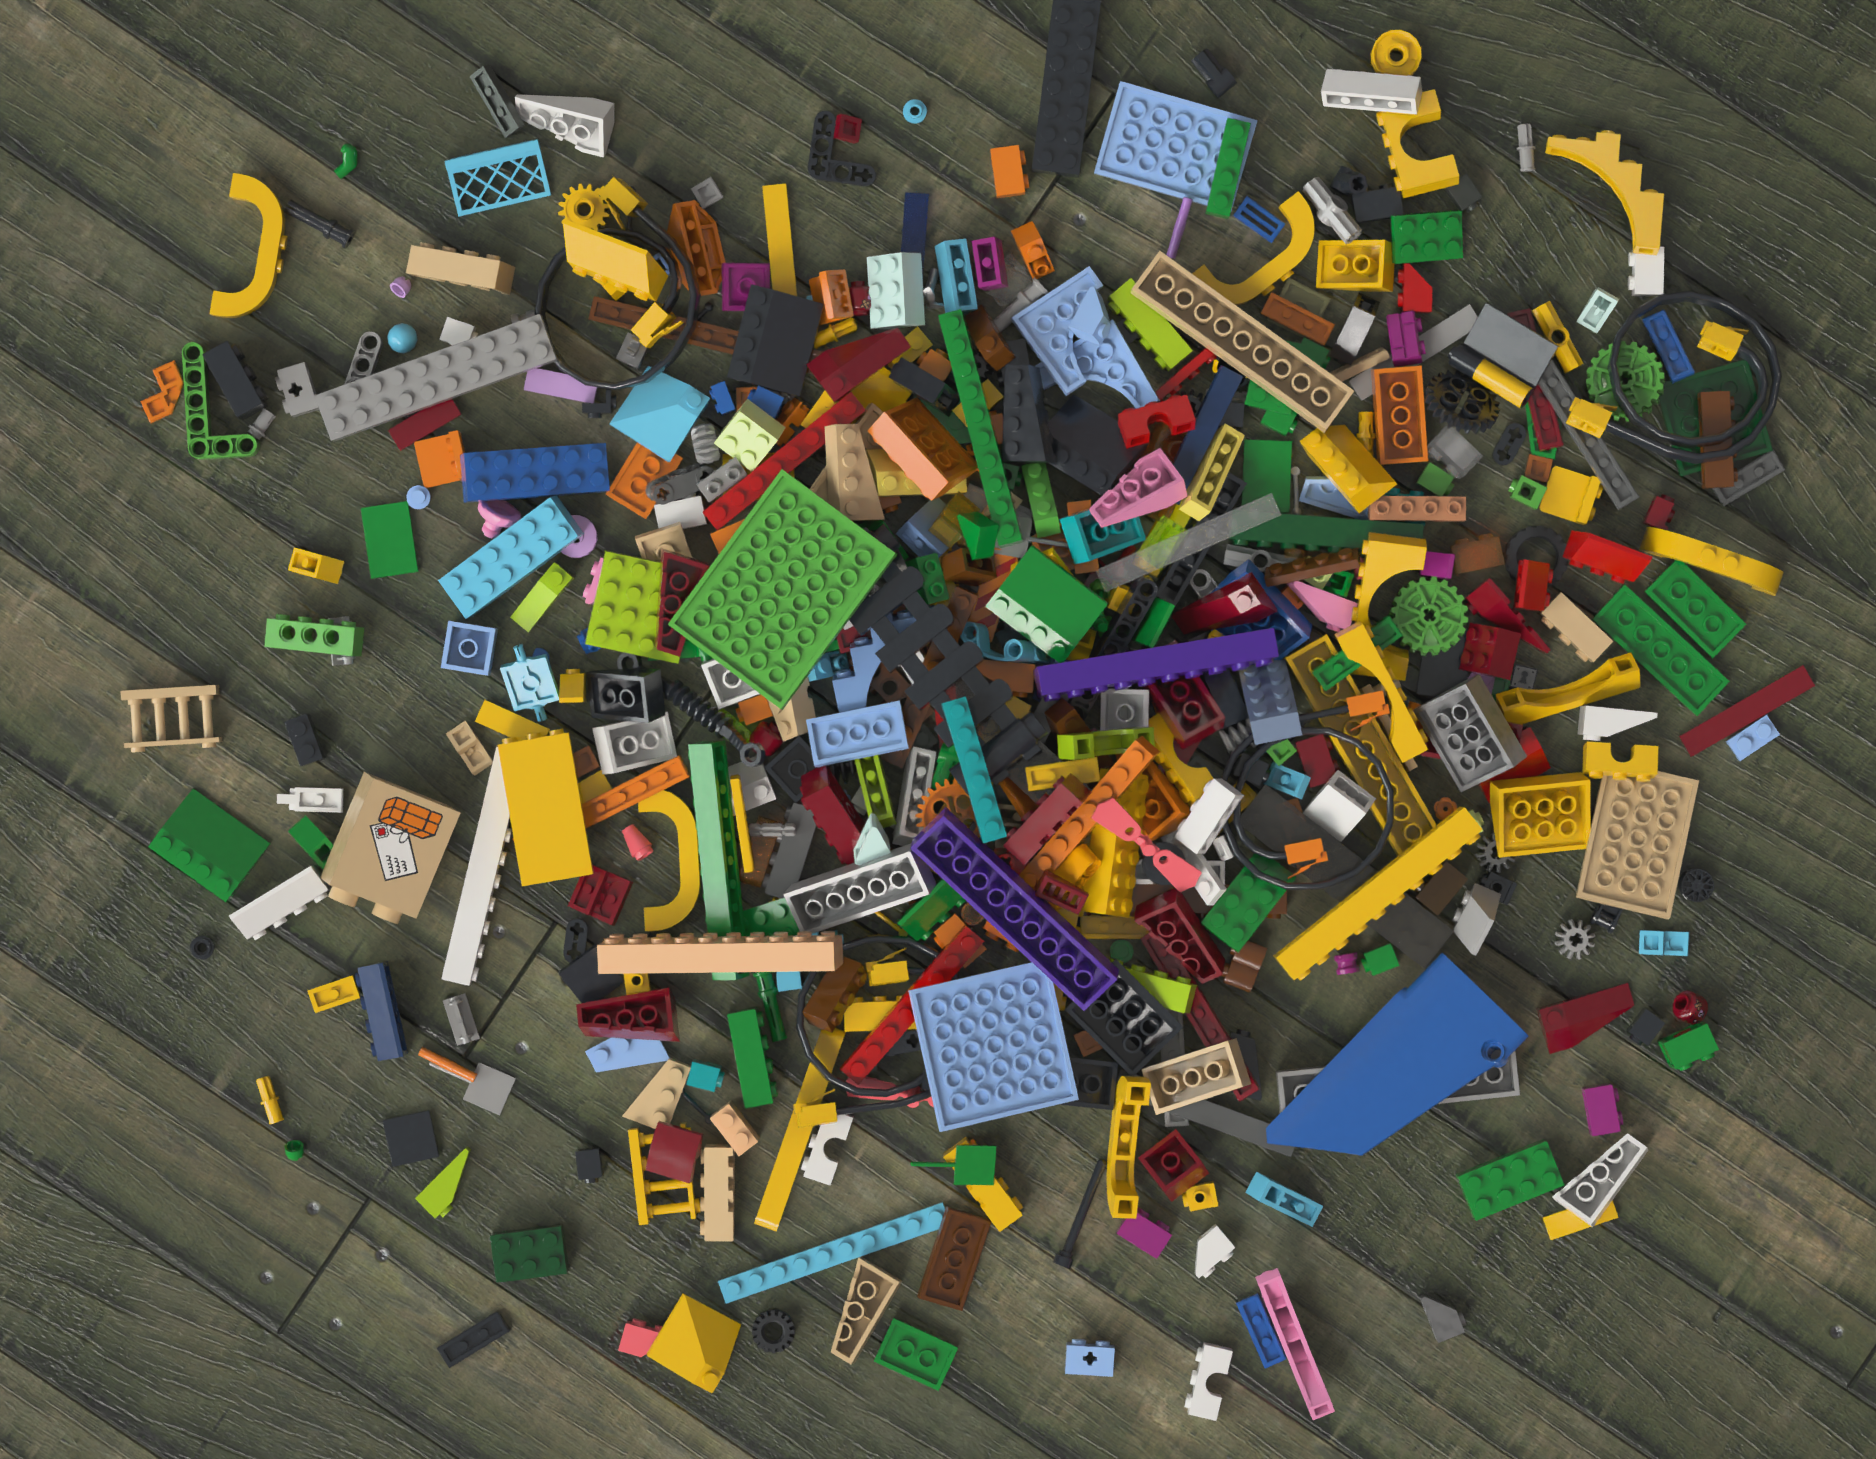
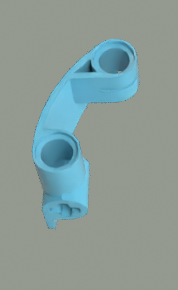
M967 622L960 636L964 642L970 641L975 643L983 652V656L994 660L1035 665L1052 662V659L1046 658V653L1031 641L1009 640L1004 646V655L991 650L989 631L986 625L982 623ZM976 629V636L974 637L973 632Z

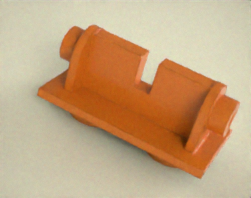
M796 398L786 402L782 408V413L775 419L786 427L776 442L780 447L783 443L786 444L795 432L789 425L793 423L799 427L810 410Z

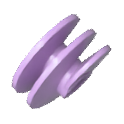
M571 515L584 535L579 538L580 542H573L561 552L571 558H582L590 554L595 548L597 530L589 519L580 515Z

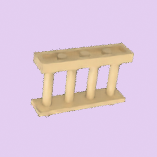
M219 685L121 691V700H128V705L131 707L133 743H124V748H131V752H145V747L202 743V748L217 747L216 742L223 741L222 737H213L211 700H214L213 695H220ZM190 696H199V700H202L204 738L190 739L187 702L190 701ZM175 697V702H178L180 740L166 741L164 703H166V698ZM142 699H151L152 703H154L156 741L142 742L140 712Z

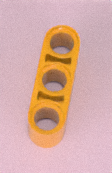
M1081 844L1070 853L1054 874L1082 888L1099 869L1101 860L1087 844ZM1048 882L1044 889L1048 890L1051 883ZM1057 886L1053 894L1057 895L1061 887ZM1066 890L1062 899L1066 900L1070 891ZM1048 902L1055 910L1062 909V907Z

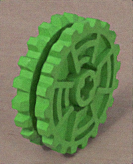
M1621 341L1617 367L1622 390L1637 413L1642 417V413L1647 412L1649 414L1652 412V405H1658L1660 395L1664 393L1665 381L1664 373H1662V364L1657 362V355L1654 352L1650 354L1647 352L1648 347L1642 346L1639 348L1637 347V342L1626 345L1625 341ZM1609 344L1608 350L1601 349L1598 351L1599 357H1593L1591 360L1592 365L1587 369L1588 379H1586L1589 399L1590 401L1594 400V403L1618 407L1616 411H1610L1612 412L1611 415L1614 416L1616 421L1624 417L1627 422L1629 419L1614 399L1608 373L1612 344ZM1623 378H1628L1627 385H1623Z
M1421 577L1417 583L1413 580L1410 581L1407 589L1402 587L1398 592L1399 597L1395 596L1392 602L1394 607L1389 611V616L1393 617V622L1403 634L1400 637V645L1402 647L1409 646V652L1414 654L1417 650L1420 651L1421 656H1426L1428 652H1431L1432 656H1436L1440 650L1444 653L1451 648L1450 644L1455 646L1460 640L1458 636L1464 634L1466 629L1463 626L1468 623V617L1464 616V614L1468 611V607L1462 605L1464 597L1463 595L1456 594L1457 588L1455 586L1451 588L1447 586L1448 581L1437 582V577H1431L1429 581H1426L1425 577ZM1424 612H1426V614H1428L1429 612H1431V613L1433 614V616H1432V620H1433V621H1431V619H1429L1428 621H1426V620L1424 619V617H1425V613H1424Z

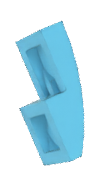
M1640 930L1639 954L1689 956L1690 932Z

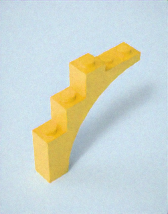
M1604 130L1601 133H1596L1594 141H1590L1586 137L1567 139L1564 135L1548 137L1546 154L1562 156L1584 165L1598 174L1613 189L1622 202L1629 218L1633 237V253L1657 256L1660 249L1664 194L1658 193L1657 190L1647 189L1644 192L1640 191L1642 164H1637L1634 160L1618 162L1621 135L1615 134L1613 131Z

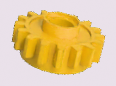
M579 184L576 191L573 187H570L571 194L563 193L566 201L559 202L558 204L564 208V210L558 212L559 216H565L566 220L595 231L599 230L598 227L600 225L606 226V223L603 221L604 218H610V214L606 212L609 209V205L604 204L605 200L597 194L600 188L592 191L591 184L587 186V189H584L582 184ZM583 204H588L591 207V211L587 216H581L578 213L579 207Z

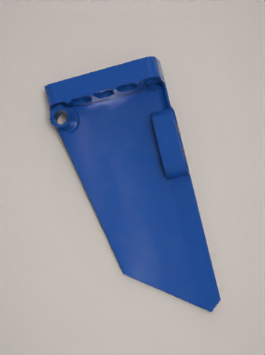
M1441 953L1408 988L1401 989L1266 1127L1267 1143L1363 1156L1492 1067L1500 1068L1506 1065L1509 1056L1529 1036L1449 958ZM1495 1050H1501L1499 1058L1491 1059V1054Z

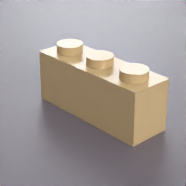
M1562 592L1558 593L1549 602V606L1539 613L1543 617L1541 622L1550 630L1554 627L1560 633L1558 638L1567 646L1572 644L1577 649L1576 655L1584 662L1587 660L1594 662L1613 642Z

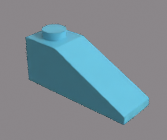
M1259 1172L1255 1173L1245 1192L1256 1200L1313 1227L1323 1208V1205Z

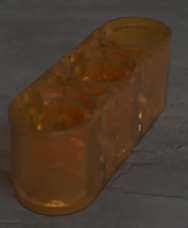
M760 815L757 823L763 825V823H781ZM752 836L750 842L754 870L753 872L745 873L744 866L742 865L739 874L740 882L758 888L761 887L778 836Z

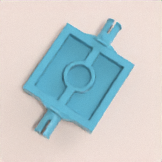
M519 644V647L516 645L513 649L517 660L503 664L500 667L514 711L534 709L537 721H544L547 719L543 706L559 700V690L547 654L526 657L523 644Z

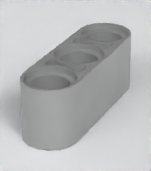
M365 332L361 336L344 385L374 374L383 348V340L375 332ZM369 337H376L377 346L374 349H367L365 345ZM362 359H367L370 363L369 369L365 372H360L357 367Z

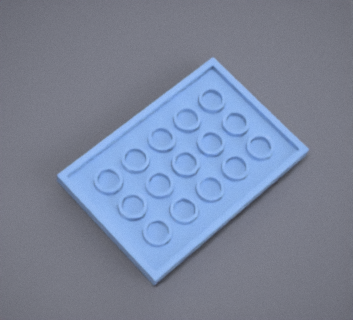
M1120 81L1094 174L1181 199L1189 197L1193 199L1192 202L1207 206L1227 118L1251 123L1233 199L1234 204L1258 120Z

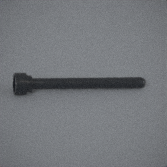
M1099 1159L1096 1163L1063 1250H1060L1059 1254L1056 1253L1053 1263L1071 1269L1074 1261L1072 1259L1073 1254L1071 1253L1106 1167L1104 1159Z

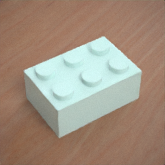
M900 252L867 257L868 286L870 287L869 295L871 297V329H894L897 327L925 325L921 253Z

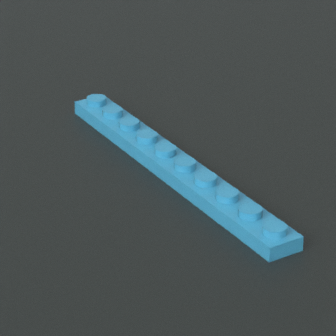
M943 1202L718 1280L725 1303H730L938 1230L945 1212Z

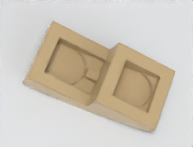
M466 721L446 733L474 776L493 764L492 758Z

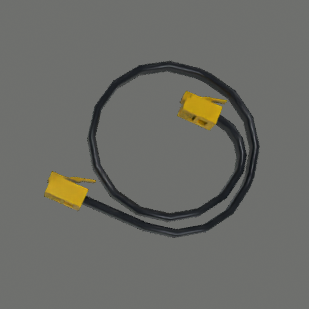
M1694 291L1658 295L1633 310L1613 338L1608 363V373L1614 399L1631 424L1653 439L1609 420L1612 414L1610 411H1616L1618 407L1590 403L1577 397L1574 398L1569 408L1571 412L1566 424L1598 438L1601 437L1605 430L1661 456L1688 463L1699 464L1726 460L1751 445L1774 412L1782 378L1776 346L1758 320L1725 299ZM1691 302L1725 312L1749 328L1767 354L1772 377L1767 408L1751 434L1727 449L1695 453L1669 447L1663 443L1687 449L1719 445L1746 429L1765 402L1768 389L1764 365L1753 351L1741 344L1744 335H1747L1749 330L1732 328L1731 326L1723 327L1717 323L1706 321L1700 332L1702 336L1697 347L1730 362L1735 354L1747 361L1755 372L1759 387L1756 402L1745 418L1720 434L1689 438L1664 432L1641 417L1622 390L1617 367L1622 338L1637 318L1660 305Z
M876 934L843 943V951L864 944L879 942L906 944L932 957L934 960L940 954L937 950L908 936ZM906 948L887 955L882 960L866 962L864 964L865 971L868 973L869 987L906 982L909 980L908 975L921 976L926 969L907 967V961L878 964L892 959L896 954L905 951ZM810 971L797 998L796 1030L805 1057L827 1082L859 1096L889 1097L919 1086L922 1083L923 1072L913 1081L886 1090L858 1088L832 1075L814 1055L804 1028L803 1010L805 1008V998L818 972ZM956 973L951 981L960 979L959 975ZM835 1089L814 1097L809 1102L794 1104L793 1110L794 1114H797L798 1128L836 1123L837 1116L900 1108L930 1098L931 1092L927 1090L901 1100L836 1108L835 1102L811 1106L806 1105L821 1100L825 1095L834 1092Z

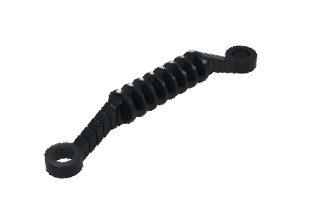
M624 652L618 657V669H628L626 660L629 657L634 662L632 668H646L642 665V659L639 655ZM661 676L666 700H673V705L676 707L680 706L679 708L683 712L687 711L686 713L689 717L694 716V721H701V726L703 727L708 726V731L711 733L715 732L717 738L725 737L740 752V758L744 765L758 767L764 762L766 752L763 746L758 743H747L733 726L732 718H725L724 712H718L717 707H711V703L708 701L704 702L702 696L697 697V692L690 691V687L687 685L683 686L682 681L675 680L672 682ZM752 748L757 752L755 761H751L749 758V752Z

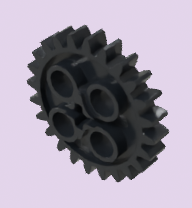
M1447 370L1446 374L1439 372L1438 376L1434 375L1424 393V396H1426L1424 402L1429 404L1427 409L1434 411L1432 416L1440 417L1439 423L1447 422L1449 429L1452 426L1456 427L1457 432L1464 429L1466 434H1469L1470 430L1474 434H1478L1479 430L1484 433L1487 428L1491 429L1493 424H1495L1500 412L1498 408L1500 402L1495 401L1497 395L1490 394V389L1483 387V385L1467 375L1461 376L1458 370H1456L1454 375L1449 370ZM1465 391H1468L1469 395L1459 413H1456L1455 410Z

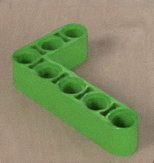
M196 342L187 343L182 349L187 443L190 455L200 460L252 457L256 455L260 449V444L257 438L251 435L212 436L208 367L202 355L206 353V350ZM198 347L200 356L195 360H191L189 358L190 349ZM194 371H199L202 376L201 380L193 384L190 376ZM195 395H201L203 403L200 407L196 408L192 405V398ZM199 418L203 419L204 428L201 431H195L193 428L194 421ZM247 439H251L254 444L250 452H244L242 449V443ZM222 441H228L230 445L229 451L224 454L220 453L218 449L219 444ZM199 442H203L206 445V451L202 455L195 453V446Z

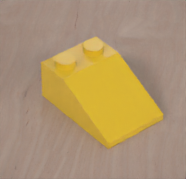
M1343 240L1319 241L1316 288L1393 292L1395 263H1392V243L1387 240H1353L1349 244H1345Z

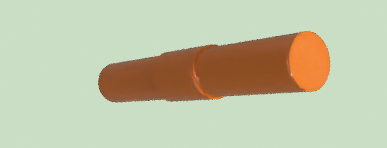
M424 1047L419 1051V1056L471 1082H474L478 1075Z

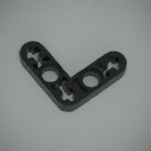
M829 111L819 112L814 120L808 161L809 175L819 181L860 187L871 186L876 180L874 168L866 164L831 159L836 119ZM824 116H828L829 121H832V124L827 125L826 133L831 132L830 137L824 134L816 135L817 131L822 132V124L818 123L819 119L822 120ZM825 139L828 141L829 147L825 152L816 150L815 143L817 140ZM813 154L820 157L828 156L827 160L822 159L821 165L825 168V172H820V175H815V171L812 170V166L815 167L818 158L813 159ZM845 166L848 168L849 174L845 179L836 177L835 170L837 167ZM852 167L857 168L856 173H863L867 169L869 174L872 175V179L869 178L867 182H862L861 177L855 176L856 181H850L853 175Z

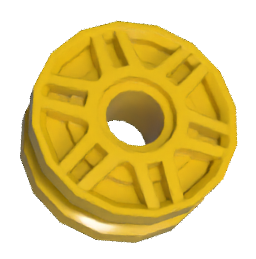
M1390 30L1382 34L1375 41L1371 52V65L1375 73L1412 76L1417 71L1422 58L1421 47L1417 39L1410 33L1403 30ZM1392 51H1399L1402 54V60L1393 61L1390 58V53Z

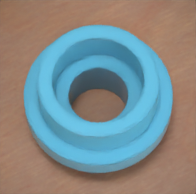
M910 100L903 108L904 118L913 124L922 122L927 114L926 106L920 100ZM913 107H917L920 111L916 116L910 113Z

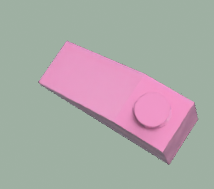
M1299 581L1286 583L1316 618L1327 624V629L1339 632L1340 629H1345L1351 625L1353 606L1357 607L1358 603Z

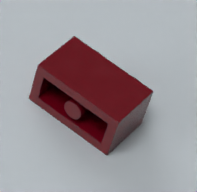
M1315 735L1294 742L1304 773L1311 777L1308 784L1309 788L1327 783L1337 770L1340 771L1336 759L1332 760L1329 751L1333 750L1329 737L1324 738V735Z

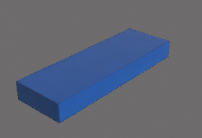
M1665 309L1643 318L1642 321L1672 384L1695 374Z
M1258 1293L1236 1302L1264 1368L1286 1360V1356Z

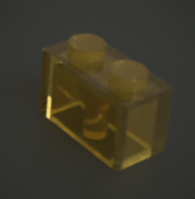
M958 491L945 505L928 531L949 548L956 542L961 544L965 538L957 515L979 512L981 509Z

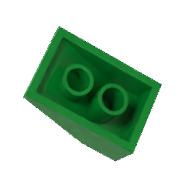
M1155 597L1131 640L1146 648L1156 647L1175 609V605Z

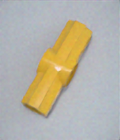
M1548 301L1533 309L1532 313L1546 339L1555 343L1551 338L1553 331H1559L1563 334L1562 343H1555L1559 346L1555 356L1564 373L1584 364L1569 337L1568 330L1563 326L1551 302Z

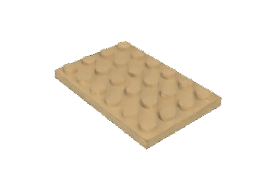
M1660 771L1648 782L1637 781L1636 777H1627L1626 780L1612 779L1613 776L1603 775L1599 785L1576 898L1669 920L1699 781Z

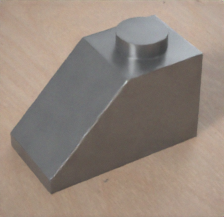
M1424 1294L1419 1296L1438 1343L1465 1333L1463 1326L1467 1324L1462 1312L1457 1313L1454 1307Z

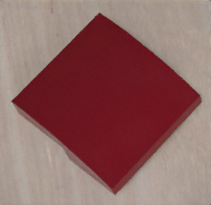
M592 865L594 874L580 876L568 907L615 926L633 882Z
M659 1121L651 1142L646 1170L690 1184L693 1181L696 1159L700 1156L703 1134Z

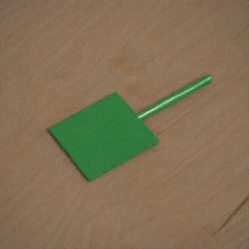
M956 1145L955 1162H911L910 1165L955 1167L954 1185H994L997 1146Z

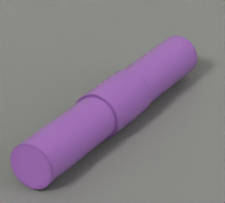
M1183 197L1178 218L1176 219L1167 251V256L1170 258H1176L1193 201L1189 197Z

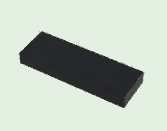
M497 1310L437 1347V1350L448 1368H451L510 1332V1329Z

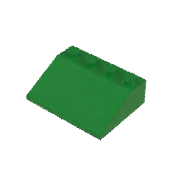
M1032 545L985 607L1058 663H1063L1108 605V602Z
M193 788L148 847L220 899L229 902L271 843Z
M942 878L936 882V886L929 895L920 897L897 920V923L916 941L920 938L925 941L934 932L932 927L937 922L942 924L950 917L951 914L948 911L954 905L959 908L966 901Z

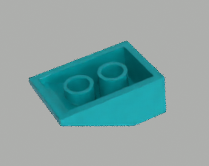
M1089 509L1059 519L1074 565L1097 559L1146 540L1139 516L1102 528Z

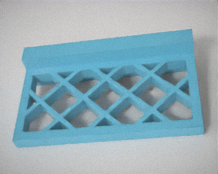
M539 139L444 161L458 217L551 195ZM537 155L539 165L534 172L522 165L526 157ZM522 158L520 163L516 162L515 159ZM510 161L518 166L511 178L499 171L503 162ZM499 163L497 168L491 166L493 164ZM487 166L495 171L488 183L475 176L480 167ZM476 168L473 174L467 171ZM519 168L532 175L526 186L513 180ZM539 168L542 177L536 174ZM463 171L471 176L465 188L456 184L454 173ZM496 173L509 180L502 192L490 185ZM534 177L543 182L545 192L534 193L528 189ZM473 178L485 185L479 197L467 190ZM511 182L523 189L518 198L512 199L504 194ZM488 187L500 194L495 203L488 204L481 199ZM457 188L462 190L460 196L458 195ZM525 191H527L528 193L531 194V195L523 196V194H524ZM464 193L477 200L472 208L462 210L460 203ZM502 196L505 197L506 199H508V200L499 202L500 199L502 198ZM479 202L484 204L483 206L476 207Z

